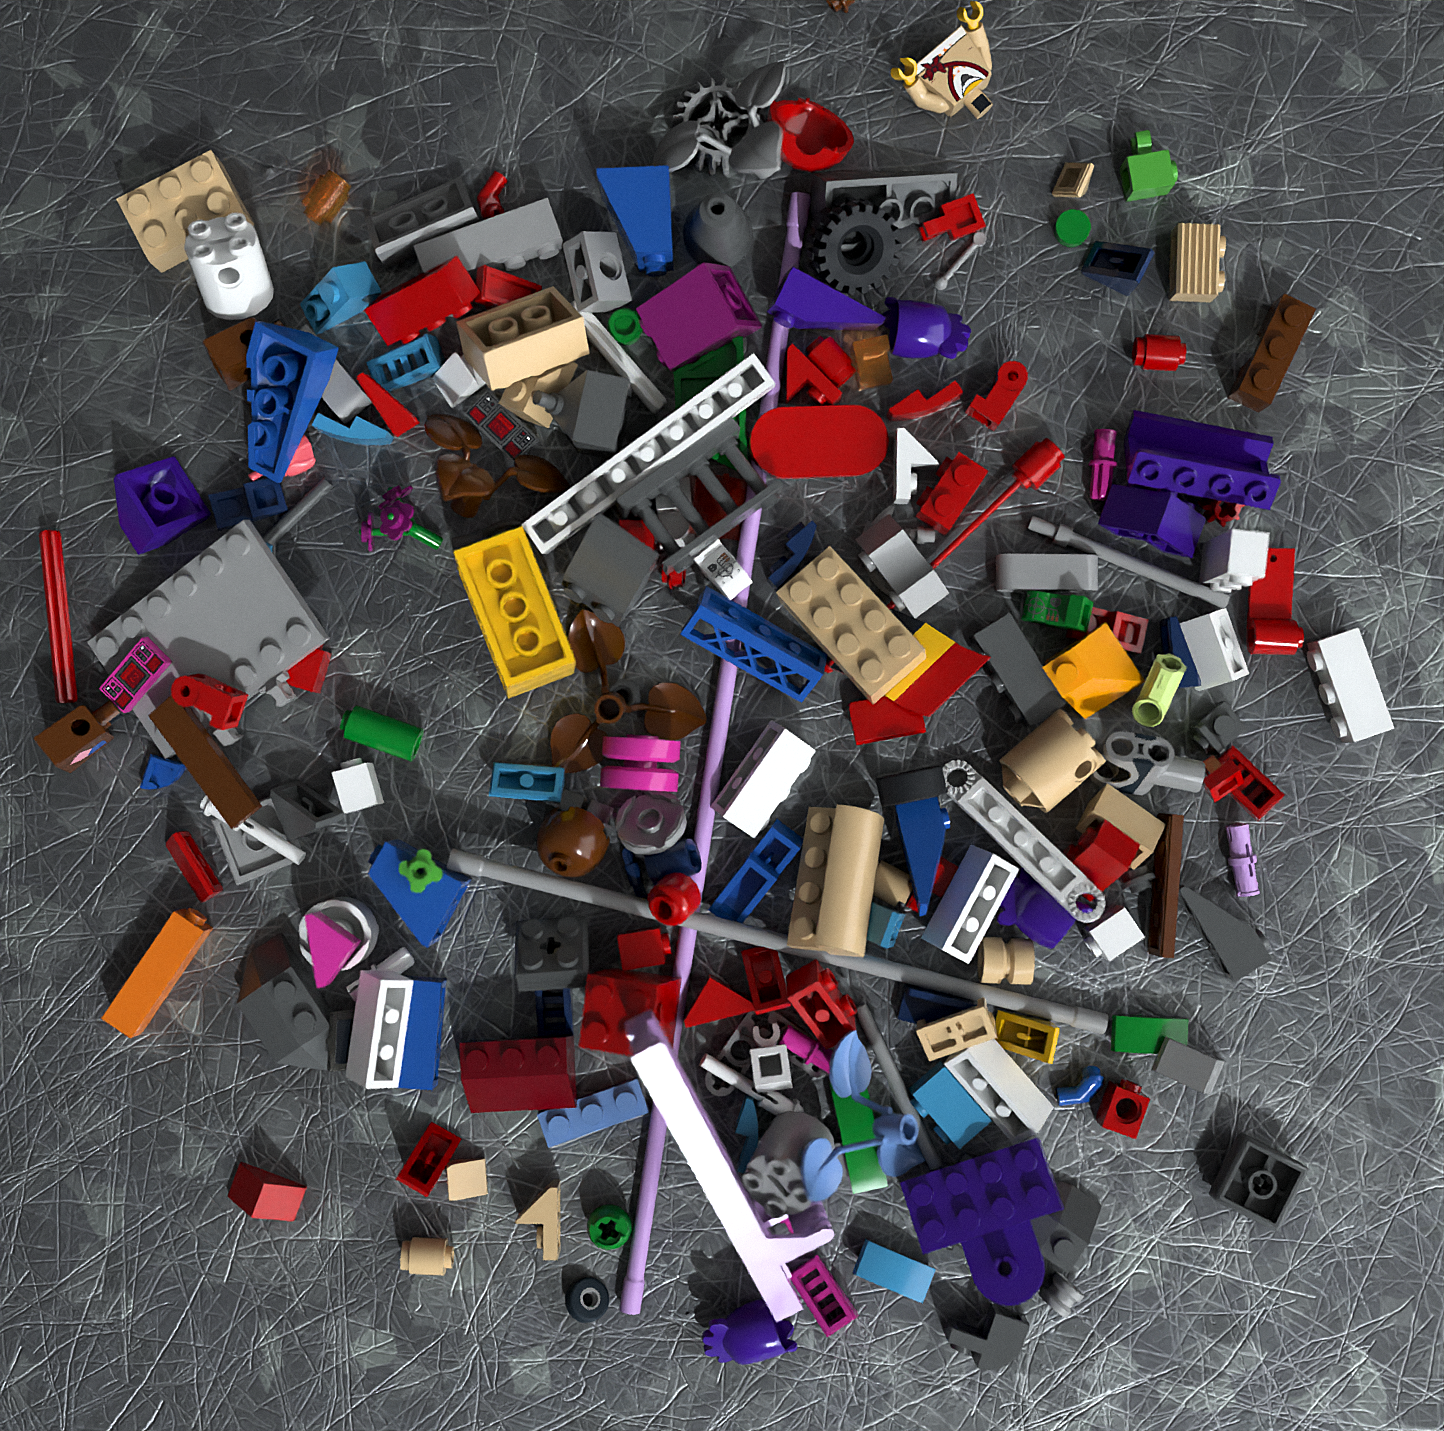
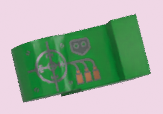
M1026 591L1020 619L1031 623L1047 625V627L1087 633L1094 602L1081 595L1071 594L1068 596L1041 591Z

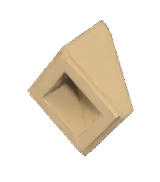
M486 1158L449 1161L447 1164L449 1201L488 1194Z

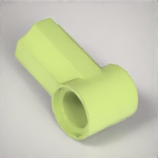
M1170 653L1167 655H1157L1132 708L1134 719L1141 725L1155 727L1164 719L1187 668L1182 663L1181 658Z

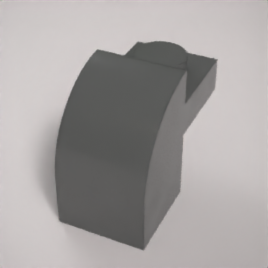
M991 1303L982 1329L948 1318L944 1334L947 1342L950 1343V1347L964 1354H970L971 1351H974L972 1358L977 1368L996 1370L1010 1364L1019 1355L1030 1324L1025 1315Z

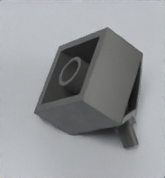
M587 370L558 393L547 394L539 390L534 393L533 403L545 408V411L552 416L577 453L611 459L621 451L633 397L630 379Z

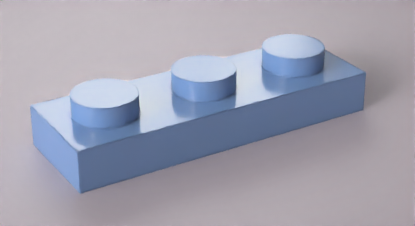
M635 1077L578 1097L576 1108L544 1109L538 1111L537 1117L547 1146L550 1148L649 1113V1107L639 1078Z

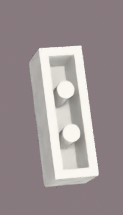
M1231 529L1204 542L1199 584L1210 585L1211 590L1221 593H1231L1232 589L1239 590L1241 586H1251L1253 581L1264 578L1269 533Z
M1358 627L1307 643L1309 649L1307 652L1308 663L1313 671H1317L1321 685H1319L1321 699L1330 707L1333 716L1330 721L1331 727L1336 737L1341 738L1342 743L1357 742L1394 729Z
M771 720L710 807L755 838L759 831H762L768 825L770 815L777 805L787 798L791 786L799 774L808 768L815 750L787 729Z
M970 845L921 939L969 964L1019 869L991 852Z
M392 970L360 971L345 1077L365 1089L395 1088L399 1084L413 980Z
M995 1039L952 1053L944 1063L945 1067L1014 1145L1037 1134L1054 1108Z

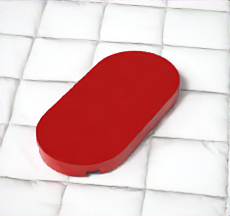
M860 405L774 408L764 413L757 420L750 431L748 440L750 456L754 463L761 470L765 471L764 473L776 479L862 476L881 464L886 456L889 445L888 431L883 420L871 409Z

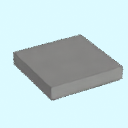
M271 797L259 800L262 807L250 818L288 841ZM217 818L211 819L236 885L243 884L294 863L242 829L235 831ZM246 821L243 822V824L246 825V826H248L249 828H251V829L254 828L252 825H250V824L247 823ZM298 839L290 841L291 844L301 849Z

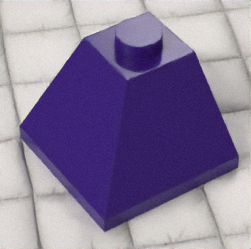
M175 456L117 474L114 477L119 525L138 555L169 544L212 515Z

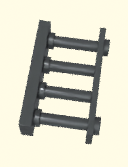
M733 417L727 419L616 498V508L623 518L626 519L631 514L634 517L639 516L668 554L669 558L663 562V571L666 575L674 570L677 573H681L694 563L693 556L760 508L763 511H767L781 499L779 495L783 488L782 481L778 479L767 487L736 446L738 444L737 439L739 438L740 426ZM718 452L720 455H726L756 495L740 507H738L708 467V459ZM689 473L692 476H698L727 515L711 528L679 487L681 484L679 480ZM661 493L663 496L668 495L698 535L696 539L682 549L650 508L652 505L650 501Z

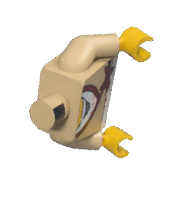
M970 0L973 11L969 18L963 7H959L956 12L958 19L967 23L966 29L961 25L917 64L912 58H900V61L905 66L904 73L899 68L891 69L890 74L892 78L904 80L903 87L917 107L939 114L944 112L948 116H953L966 106L977 119L981 118L992 107L993 103L982 92L988 85L992 75V60L983 23L979 22L983 16V7L979 2Z

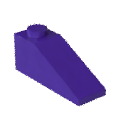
M792 267L784 275L767 310L769 314L774 316V321L786 328L795 327L797 329L873 331L882 325L886 318L795 267Z

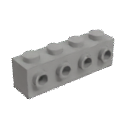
M547 197L413 246L423 272L457 255L474 283H476L477 268L482 265L498 270L514 271L525 266V261L536 257L548 259L557 255L559 249L563 248L562 244L564 242Z

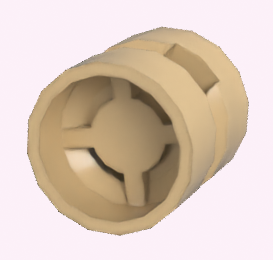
M1001 937L982 938L978 947V978L980 983L1000 984L1003 978H1007L1010 984H1032L1035 966L1033 940L1011 938L1008 943H1004Z

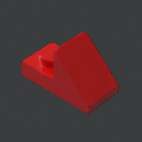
M792 343L787 348L786 404L807 386L809 388L807 394L817 405H836L841 400L843 393Z
M761 946L741 951L756 1015L791 1006L790 1001L787 999V985L778 951Z

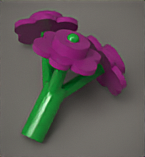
M400 485L394 488L389 487L387 492L382 495L384 502L378 506L383 510L380 515V519L383 522L380 528H375L374 514L372 512H368V521H362L359 534L361 535L362 542H368L369 552L374 550L375 536H388L394 541L402 536H411L435 550L440 547L443 538L417 524L413 518V506L408 503L404 504L401 500L412 492L413 487L411 485L405 489H402Z

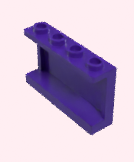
M1133 410L1123 440L1128 483L1266 510L1271 509L1281 483L1280 476L1270 474L1268 470L1267 460L1274 444L1271 436Z

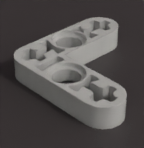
M755 1011L745 1013L715 1057V1059L722 1062L721 1059L725 1056L731 1064L741 1067L739 1073L742 1075L746 1073L752 1064L751 1054L745 1059H737L731 1053V1046L737 1040H744L750 1044L751 1049L761 1048L756 1044L753 1037L755 1020L752 1018V1015ZM778 1011L767 1012V1021L770 1024H775L778 1020L784 1023L779 1027L780 1035H782L788 1025H791L794 1029L816 1041V1037ZM763 1025L759 1027L760 1036L763 1039H769L767 1036L772 1033L771 1030ZM787 1050L789 1060L810 1075L817 1078L829 1075V1073L818 1067L817 1069L813 1068L812 1063L806 1065L804 1063L805 1059L800 1060L797 1058L798 1055ZM707 1071L705 1074L706 1087L716 1096H726L736 1088L731 1084L728 1086L721 1084L719 1087L714 1086L715 1078L712 1076V1073Z

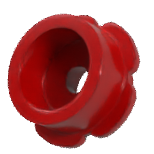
M662 564V583H668L669 589L674 590V587H684L686 569L681 573H677L674 570L666 575Z

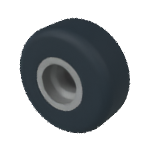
M585 1277L575 1281L566 1292L565 1305L567 1311L572 1318L582 1323L598 1320L606 1313L609 1306L607 1288L601 1281L592 1277ZM584 1294H589L592 1297V1304L590 1306L584 1304Z

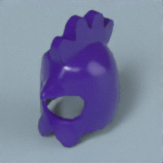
M893 297L885 299L884 304L890 310L883 314L886 318L882 325L889 329L890 354L901 358L913 359L932 357L940 353L944 357L954 359L956 358L957 351L962 352L967 349L971 329L962 323V316L959 314L947 313L945 307L937 304L914 300H898Z
M1024 868L1019 870L1018 878L1015 877L999 906L1003 912L997 916L999 924L1004 926L1015 924L1029 939L1050 950L1060 942L1076 921ZM1080 901L1075 902L1079 911L1083 913L1093 912V908L1088 904Z
M764 1298L756 1299L737 1307L725 1319L710 1320L708 1322L709 1329L703 1331L701 1335L705 1355L710 1357L717 1356V1360L720 1363L734 1360L739 1365L752 1364L797 1350V1343L789 1339L794 1331V1326L790 1321L780 1320L776 1322Z

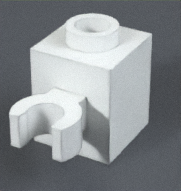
M777 1023L772 1024L773 1035L769 1039H763L760 1036L758 1026L753 1028L754 1041L761 1047L750 1049L757 1093L793 1088L786 1044L776 1046L781 1036Z

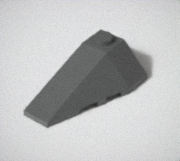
M861 170L811 172V215L813 220L815 218L820 222L823 218L820 211L824 207L833 210V201L839 199L846 203V197H854L857 200L860 198L865 199L885 210V213L892 216L896 221L892 225L899 229L914 223L920 224L939 216L938 208L941 205L956 200L958 173L955 171ZM856 231L850 233L842 243L841 252L861 249L864 242L863 235Z

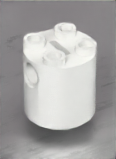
M231 213L226 217L192 222L188 226L189 235L185 240L184 249L208 312L217 318L238 320L256 315L265 309L273 299L274 287L257 233L253 225L247 222L245 215L242 213Z

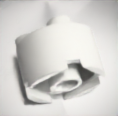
M343 896L318 903L306 912L305 915L312 912H322L361 940L340 971L347 970L364 961L373 951L379 934V926L371 910L359 900ZM304 915L299 925V945L305 959L313 965Z

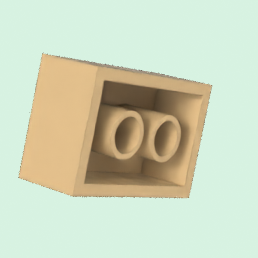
M212 150L116 199L148 261L161 273L188 259L184 247L185 240L189 235L188 226L192 222L226 217L231 213H242L245 215L247 222L254 225L225 167Z
M554 286L456 322L465 359L492 391L498 388L509 387L512 383L530 376L541 375L548 369L561 364L572 363L577 358L590 354L583 316Z

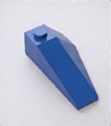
M262 321L255 322L246 354V368H251V389H247V401L251 402L252 423L248 425V468L276 483L282 482L329 382L339 347L309 332Z

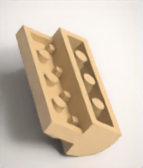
M837 804L836 808L809 807L787 946L794 949L825 951L831 955L864 957L884 818L881 815L867 809Z

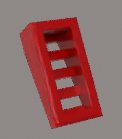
M364 372L357 376L358 378L356 379L394 436L399 437L420 423L414 414L371 376Z
M1232 745L1217 760L1223 765L1229 760L1235 759L1239 763L1237 767L1242 772L1245 769L1249 773L1244 779V783L1229 794L1258 822L1283 799L1285 794ZM1255 780L1259 785L1246 797L1242 791ZM1265 790L1269 796L1256 807L1252 802Z

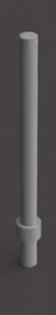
M1032 516L1028 524V529L1052 538V543L1062 547L1069 545L1088 554L1098 555V558L1225 609L1230 596L1211 590L1202 584L1073 532L1074 528L1062 523L1055 525L1036 516Z

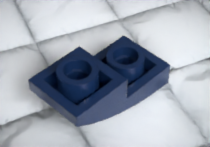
M813 520L806 526L800 522L787 533L786 537L789 541L785 544L784 548L792 557L788 560L783 556L768 569L772 575L768 577L767 581L776 592L789 580L803 561L817 527Z

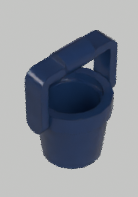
M691 839L678 840L674 846L664 852L644 855L646 870L654 885L667 874L678 872L690 877L699 873L702 867L700 852ZM624 848L622 856L630 886H633L636 897L647 899L649 893H646L638 862H636L633 852Z

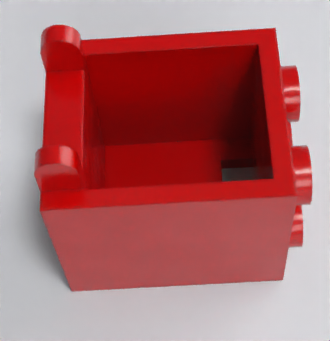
M610 968L588 974L579 1048L632 1056L630 1038L627 1035L624 1022L652 1009L673 1049L682 978L634 970L623 971L621 968Z

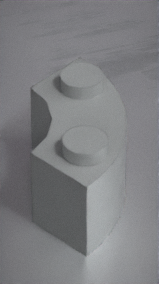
M890 514L855 539L863 550L858 554L859 558L870 572L875 568L892 589L888 596L900 612L906 608L914 618H917L949 594L934 569Z

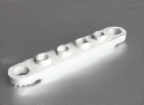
M952 760L945 764L942 769L947 787L946 794L1060 905L1081 922H1092L1102 915L1105 908V898L1100 889L967 762ZM961 770L965 772L968 776L966 784L959 788L950 785L947 782V777L952 771ZM1082 894H1090L1096 899L1097 907L1093 912L1083 913L1076 907V899Z

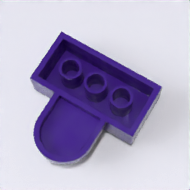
M1036 1137L900 1182L923 1254L961 1243L976 1287L987 1299L994 1303L1005 1306L1018 1305L1026 1302L1037 1293L1044 1280L1045 1263L1031 1220L1065 1209L1040 1138Z

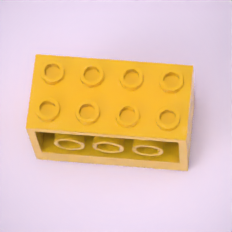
M518 527L453 551L458 573L507 698H512L574 674L575 658L523 527Z

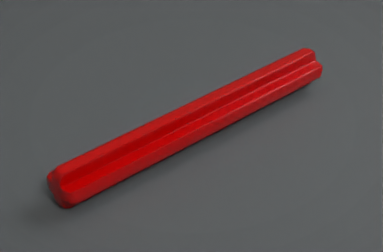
M44 530L39 533L55 699L57 703L67 704L76 702L78 697L62 540L59 531Z

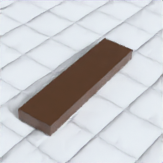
M170 695L148 715L231 829L238 828L262 807L261 803L190 707L178 705L172 698V695Z
M1158 813L1157 818L1166 825L1154 850L1153 872L1156 878L1152 880L1147 952L1162 958H1174L1184 815Z

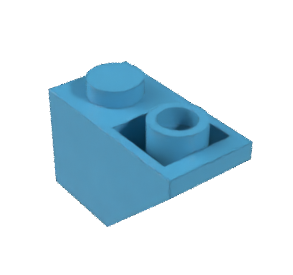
M365 261L333 267L305 297L300 306L315 334H321L364 311L382 291Z

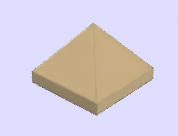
M1065 163L1052 195L1054 197L1077 198L1083 196L1087 192L1094 165L1092 163Z

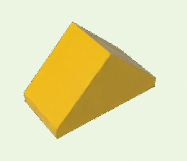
M998 1010L995 1021L997 1038L995 1040L1005 1050L1052 1064L1060 1028L1048 1020Z

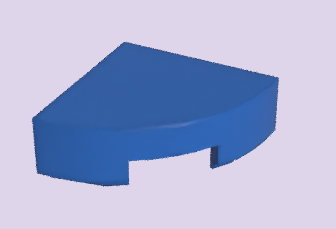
M150 754L140 788L161 789L167 787L182 776L186 767L182 762Z

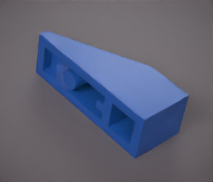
M937 797L895 805V820L919 916L927 914L945 842V830L950 828L946 807L940 808Z

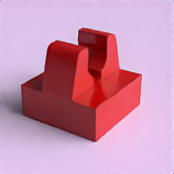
M1211 755L1203 761L1207 775L1204 777L1203 785L1206 793L1214 803L1244 783L1241 771L1232 759L1222 765L1214 755Z

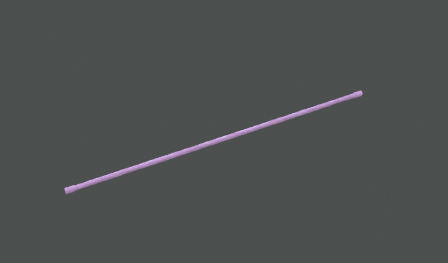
M793 192L790 195L786 221L787 233L779 285L784 275L792 267L799 270L804 231L807 227L810 210V195L806 193ZM774 319L765 370L775 382V387L761 397L758 419L767 411L777 408L789 328L781 326ZM751 460V466L766 484L767 474ZM749 485L747 486L745 503L756 496ZM762 508L742 521L736 561L750 579ZM750 585L740 591L732 601L747 608ZM737 639L725 640L727 648L734 652L740 651L741 641ZM721 658L693 837V841L700 852L702 867L699 873L690 876V878L697 884L700 890L701 901L715 817V810L710 806L718 796L737 666ZM701 902L696 912H700ZM682 926L679 928L672 977L682 978L673 1051L677 1058L697 930ZM654 1097L627 1273L623 1281L619 1311L631 1315L640 1314L645 1284V1266L668 1123Z

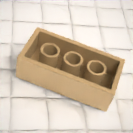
M831 546L827 547L776 592L780 603L872 704H875L926 659L925 648Z

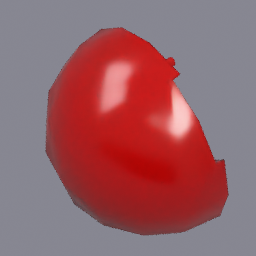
M798 98L797 101L781 100L776 102L774 100L769 107L766 122H776L782 129L780 160L794 169L806 172L828 170L840 163L854 144L852 131L846 123L832 111L809 101V98H806V100Z

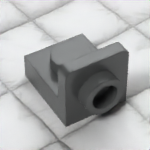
M1222 701L1189 729L1195 735L1192 740L1200 751L1204 754L1209 752L1211 755H1221L1225 751L1224 747L1243 733L1247 727L1229 705Z

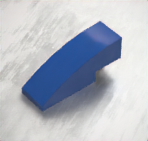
M776 819L708 910L719 918L743 923L800 850L804 839Z

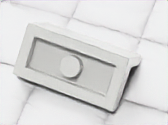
M1226 608L1180 623L1202 686L1195 687L1197 691L1228 683L1249 674Z

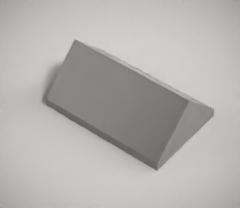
M461 177L364 218L374 250L386 269L417 256L413 245L480 222Z

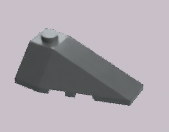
M964 1152L956 1164L979 1156ZM1055 1180L1065 1209L1033 1219L1031 1223L1043 1257L1068 1274L1090 1242L1102 1205L1073 1184Z

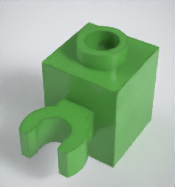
M1150 131L1135 132V138L1130 139L1133 156L1126 157L1119 168L1125 202L1167 195L1178 179L1177 165L1174 160L1171 161L1169 149L1152 152Z

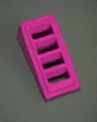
M818 1254L791 1272L792 1277L790 1279L827 1338L859 1316ZM817 1268L820 1275L805 1285L801 1279ZM825 1281L828 1287L813 1297L809 1291ZM833 1293L836 1300L821 1309L818 1303ZM841 1306L844 1312L829 1321L826 1315Z

